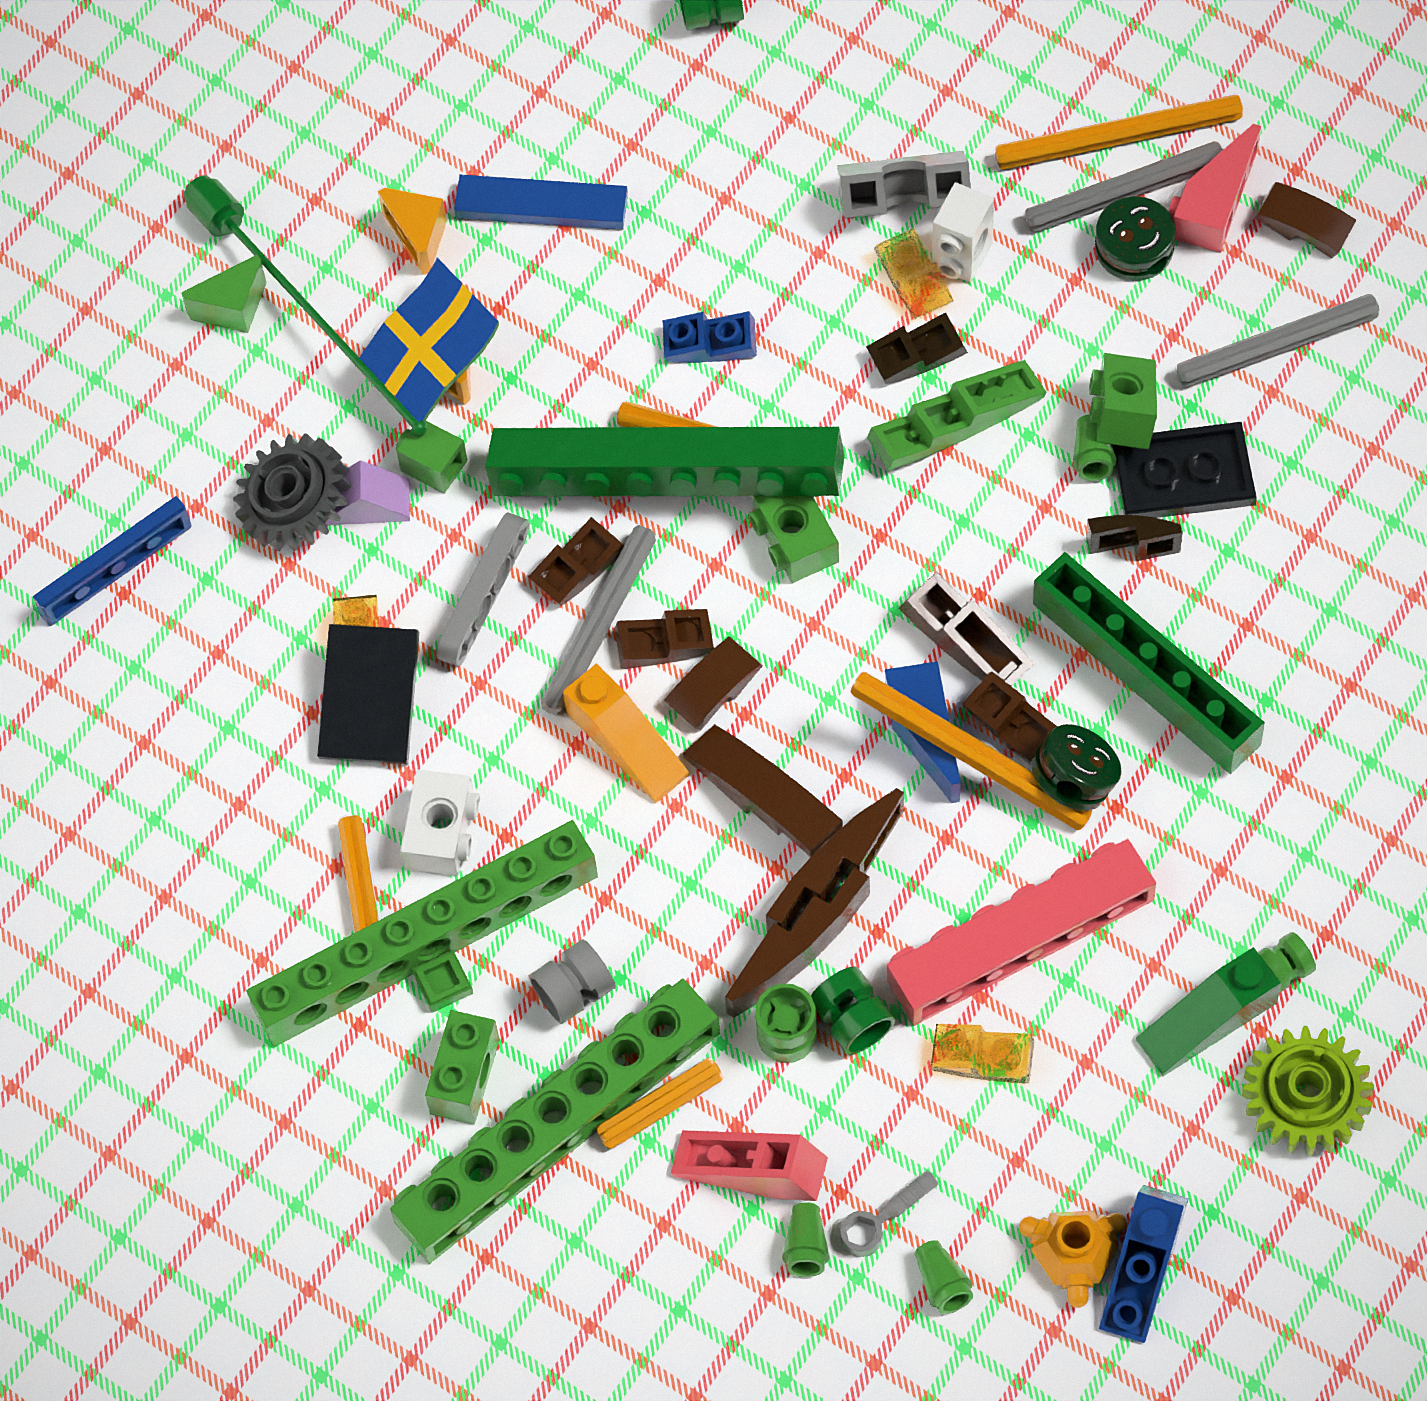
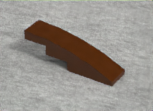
M716 724L683 752V757L746 814L750 811L753 812L778 836L784 833L809 857L843 827V820L812 793L774 763Z
M898 788L892 790L859 812L819 847L791 878L765 915L767 932L773 923L789 931L805 904L808 905L814 895L828 903L843 876L848 877L853 868L865 874L867 873L905 811L903 791Z
M853 868L830 904L814 895L790 932L773 923L726 994V1014L736 1018L755 1006L760 995L769 987L780 983H788L809 966L844 930L869 897L870 876Z

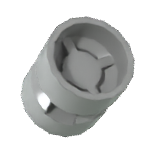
M581 939L561 953V962L549 961L528 975L537 996L549 1013L560 1024L565 1023L583 1011L585 1000L596 1002L616 988L614 979L607 966L585 939Z

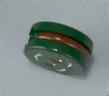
M1130 196L1112 202L1102 211L1096 224L1095 252L1098 261L1107 272L1123 280L1142 281L1157 276L1166 269L1173 257L1176 236L1173 217L1163 205L1146 197Z
M1063 724L1053 728L1033 754L1031 760L1034 778L1042 790L1059 804L1078 811H1089L1098 808L1107 798L1109 792L1117 785L1122 774L1120 760L1113 748L1095 732L1074 724Z

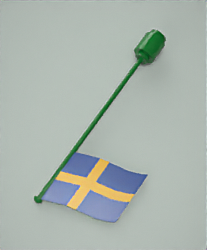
M208 175L199 176L192 180L184 191V199L186 200L188 210L209 233L215 237L233 233L254 256L258 255L262 265L407 421L412 427L411 433L414 436L425 434L427 430L425 421L446 390L484 352L499 327V321L437 257L433 267L422 283L383 322L359 357L240 229L244 216V207L218 179L211 178Z

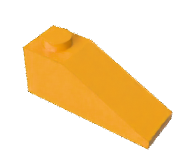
M597 663L563 690L566 714L655 803L660 801L689 776V771L629 695Z

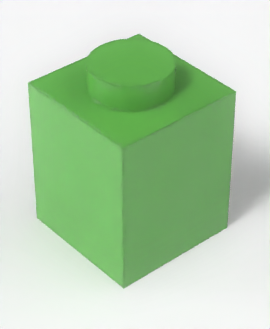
M426 420L427 430L424 435L414 436L410 429H406L400 435L396 444L400 471L445 494L468 462L465 443L463 439Z

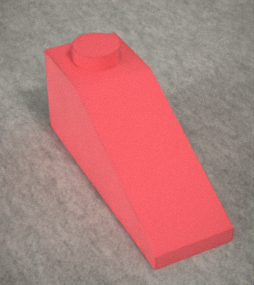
M1252 124L1186 182L1181 197H1173L1169 213L1173 217L1176 227L1175 240L1222 252L1259 149L1260 125Z
M682 1130L670 1174L676 1178L773 1199L817 1201L828 1157L801 1134Z

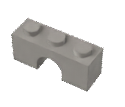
M964 150L837 165L840 205L844 218L886 214L888 207L903 203H925L929 205V208H938L943 205L955 182L971 188L969 161Z

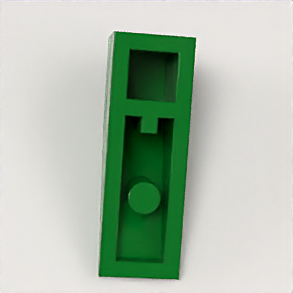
M1252 947L1212 973L1138 1035L1136 1041L1164 1077L1276 1005L1281 982L1256 949Z

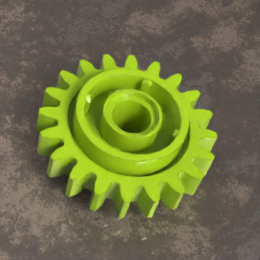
M1303 1026L1300 1039H1295L1290 1030L1286 1028L1283 1030L1282 1044H1279L1271 1037L1266 1038L1265 1050L1267 1054L1254 1050L1251 1061L1255 1066H1247L1245 1068L1244 1079L1250 1083L1243 1085L1242 1097L1252 1099L1246 1106V1115H1261L1256 1122V1132H1262L1268 1128L1273 1129L1270 1144L1275 1145L1285 1137L1288 1139V1153L1291 1154L1300 1142L1305 1144L1308 1156H1313L1317 1142H1320L1328 1153L1333 1152L1334 1137H1337L1346 1145L1349 1144L1352 1136L1350 1128L1362 1131L1365 1120L1361 1115H1369L1373 1103L1366 1098L1373 1095L1374 1084L1364 1081L1369 1077L1370 1066H1355L1361 1053L1359 1049L1351 1050L1348 1053L1343 1052L1346 1037L1341 1036L1333 1044L1328 1043V1029L1326 1028L1321 1030L1317 1039L1311 1038L1308 1026ZM1301 1084H1310L1316 1087L1320 1094L1315 1097H1305L1297 1091L1296 1087Z

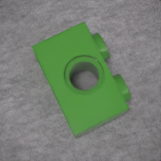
M1104 352L1100 370H1092L1089 384V395L1096 396L1092 398L1089 414V423L1096 424V442L1149 449L1157 419L1156 360Z
M752 496L753 511L748 513L751 525L759 537L762 535L766 536L771 545L768 547V553L774 567L778 572L784 570L792 584L839 563V542L814 497ZM789 526H796L801 529L796 533L782 531Z
M450 1010L425 1092L430 1115L475 1125L500 1042L494 1019Z

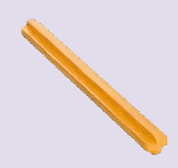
M1234 94L999 144L995 147V158L1000 169H1008L1242 118L1243 105L1239 95Z
M861 672L855 679L850 690L854 697L1075 830H1081L1089 821L1092 810L1078 811L1059 804L1042 790L1035 780L1033 772L869 673Z

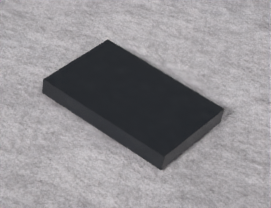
M1242 421L1153 432L1149 449L1111 444L1117 459L1115 471L1123 515L1160 518L1256 505L1257 496Z
M329 624L317 753L319 759L409 765L420 636L418 629Z

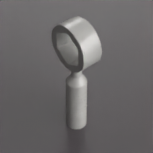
M926 1170L906 1188L887 1201L884 1211L877 1216L867 1211H855L849 1214L843 1220L840 1228L841 1243L844 1249L857 1257H868L876 1253L883 1241L882 1223L890 1217H899L913 1204L918 1202L919 1199L939 1184L933 1174ZM858 1222L875 1228L876 1238L864 1247L850 1242L848 1239L847 1231Z

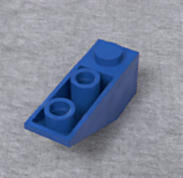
M1144 1184L1139 1189L1100 1322V1330L1138 1342H1146L1189 1198Z

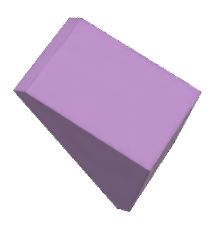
M362 460L348 467L350 471L344 476L352 484L351 488L340 492L349 503L348 505L335 507L334 510L341 517L340 521L328 519L325 524L345 525L410 521L409 478Z

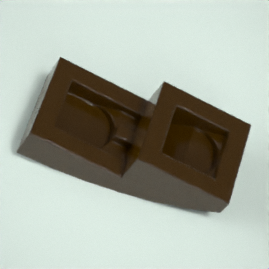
M946 312L910 332H907L905 327L902 326L866 346L885 384L920 375L968 353Z
M1112 515L1087 519L1086 542L1090 554L1130 546L1134 547L1137 561L1181 553L1183 535L1181 524L1138 515Z

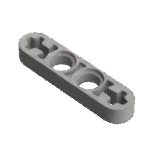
M509 512L505 513L501 518L441 634L436 650L437 659L457 667L461 666L465 661L524 546L530 526L528 519Z

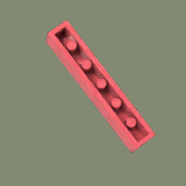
M1128 838L1116 845L1114 842L1106 843L1097 848L1091 854V858L1077 865L1068 863L1061 866L1051 875L1049 880L1037 886L1032 883L1019 888L1013 893L1010 900L997 907L993 904L982 907L972 915L970 921L956 928L950 925L940 929L931 937V941L916 949L913 946H909L898 951L892 956L890 962L886 964L887 983L913 1026H916L1153 902L1157 882Z

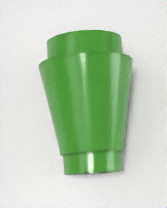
M1089 414L1083 415L1076 422L1073 467L1082 479L1100 481L1112 474L1117 459L1111 444L1096 442V424L1089 423Z
M802 1202L792 1207L782 1260L787 1264V1271L790 1274L798 1277H814L824 1272L825 1264L829 1261L830 1257L820 1215V1207L814 1203Z
M931 1240L919 1246L914 1255L917 1259L930 1305L937 1307L941 1314L954 1313L968 1305L973 1299L971 1291L973 1283L945 1248L942 1247L940 1241Z

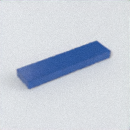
M459 174L454 214L455 218L623 230L628 187L624 185Z
M177 496L173 497L32 597L38 612L48 626L54 625L189 530L192 525L186 506Z

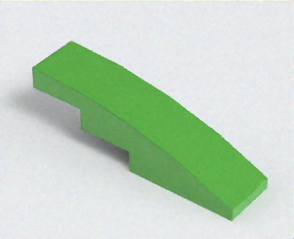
M1024 359L953 382L949 393L913 404L907 416L871 427L867 439L887 470L890 471L971 438L1043 399L1047 392Z

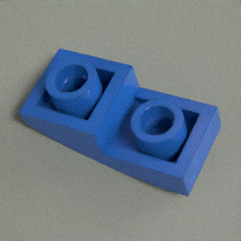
M750 311L708 319L704 312H698L662 320L664 358L667 362H720L757 356L755 318Z

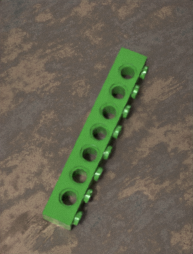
M572 819L248 988L246 993L252 1009L274 1048L413 975L412 968L451 950L457 952L598 878L595 855Z
M684 978L680 979L673 986L671 984L662 986L653 994L649 1005L637 1014L631 1012L625 1015L615 1025L614 1032L602 1042L596 1040L588 1044L579 1053L578 1060L565 1071L558 1069L551 1073L543 1081L542 1089L528 1100L521 1098L514 1102L505 1112L504 1119L492 1128L486 1126L477 1131L468 1141V1147L455 1157L449 1155L440 1160L433 1167L431 1176L418 1186L413 1184L402 1190L394 1199V1205L390 1207L395 1225L430 1265L594 1135L600 1123L633 1104L720 1035L719 1017ZM659 1025H669L675 1029L672 1034L666 1037H657L651 1033ZM624 1053H633L639 1057L635 1063L629 1066H622L615 1062ZM595 1081L602 1085V1088L595 1094L588 1095L579 1091L580 1087L586 1082ZM552 1110H560L566 1113L563 1120L558 1123H547L543 1120L544 1115ZM514 1139H525L529 1142L528 1147L521 1152H510L506 1149L508 1143ZM485 1167L493 1171L488 1179L481 1182H476L469 1178L470 1174L477 1168ZM448 1196L456 1200L454 1205L448 1210L438 1211L432 1208L433 1203L440 1197Z

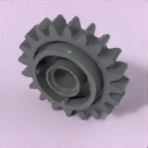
M304 433L299 441L291 434H287L283 447L273 439L270 442L271 452L268 455L261 450L256 451V456L259 460L257 465H244L245 470L250 474L249 478H242L236 481V484L244 490L243 493L233 497V501L241 507L236 511L235 516L243 523L242 529L263 547L270 544L279 552L285 544L293 551H296L301 538L310 545H313L314 531L319 530L322 534L327 535L329 530L325 522L328 519L333 521H340L341 519L340 515L334 510L335 507L348 505L349 503L340 493L348 490L352 485L344 477L350 470L341 461L343 457L322 438L319 437L314 440L307 433Z

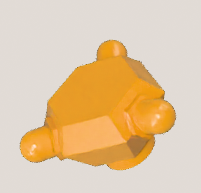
M1095 1211L1052 1212L1047 1218L1024 1217L1019 1223V1231L1023 1236L1031 1239L1030 1243L1033 1244L1031 1251L1054 1285H1062V1289H1067L1069 1304L1075 1308H1081L1089 1300L1088 1288H1093V1284H1099L1119 1247L1116 1243L1117 1235L1126 1229L1127 1220L1123 1214L1118 1212L1107 1216L1102 1214L1097 1216Z

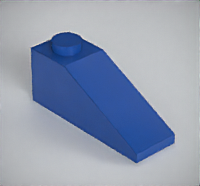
M938 661L884 669L885 684L949 722ZM890 718L893 731L951 803L960 802L961 782L956 757Z

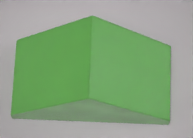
M255 255L182 291L181 295L190 320L248 333L267 284L261 259L258 255Z

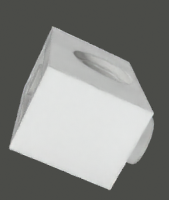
M954 183L933 221L932 268L937 269L948 278H959L972 283L993 244V197L959 183Z
M416 770L400 850L405 870L459 876L461 861L468 862L471 854L472 835L467 834L469 820L477 819L480 806V794L474 793L470 776ZM447 818L452 820V823L445 828L438 829L432 827V824L439 819Z

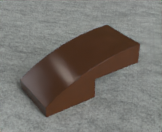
M1275 182L1271 186L1255 215L1256 219L1290 241L1297 235L1331 259L1340 252L1357 221L1332 204L1305 191L1279 182Z
M590 517L563 548L557 544L528 578L562 606L598 578L618 558L624 544L593 517Z
M708 609L664 610L661 619L617 621L614 629L620 668L653 666L682 661L708 654L714 649Z
M728 636L691 669L664 701L695 729L701 731L729 697L734 700L763 665L732 637Z
M992 670L962 703L963 707L1030 766L1033 754L1044 742L1050 731L1057 727V725L1027 702L1025 696Z

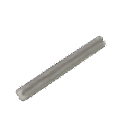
M1212 141L1029 207L1025 210L1026 223L1032 232H1038L1107 207L1118 199L1137 196L1193 176L1223 149L1218 141Z
M1366 294L1182 361L1177 364V377L1183 387H1190L1370 321L1379 316L1378 302L1373 294Z
M641 525L633 528L541 700L542 709L555 716H562L565 713L563 690L588 670L656 542L655 533L651 529Z

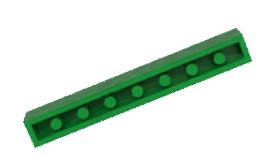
M840 426L493 428L485 469L493 496L819 497L839 496L845 454Z

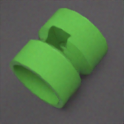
M785 983L769 987L760 995L756 1003L755 1020L757 1040L761 1050L770 1059L779 1063H794L804 1059L812 1052L817 1040L816 1007L811 995L804 988Z

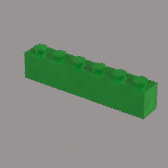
M1064 552L1034 580L1033 605L1230 775L1261 746L1265 722L1068 553Z

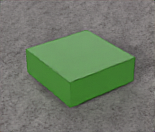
M454 950L412 968L413 976L432 1013L474 994L473 988Z

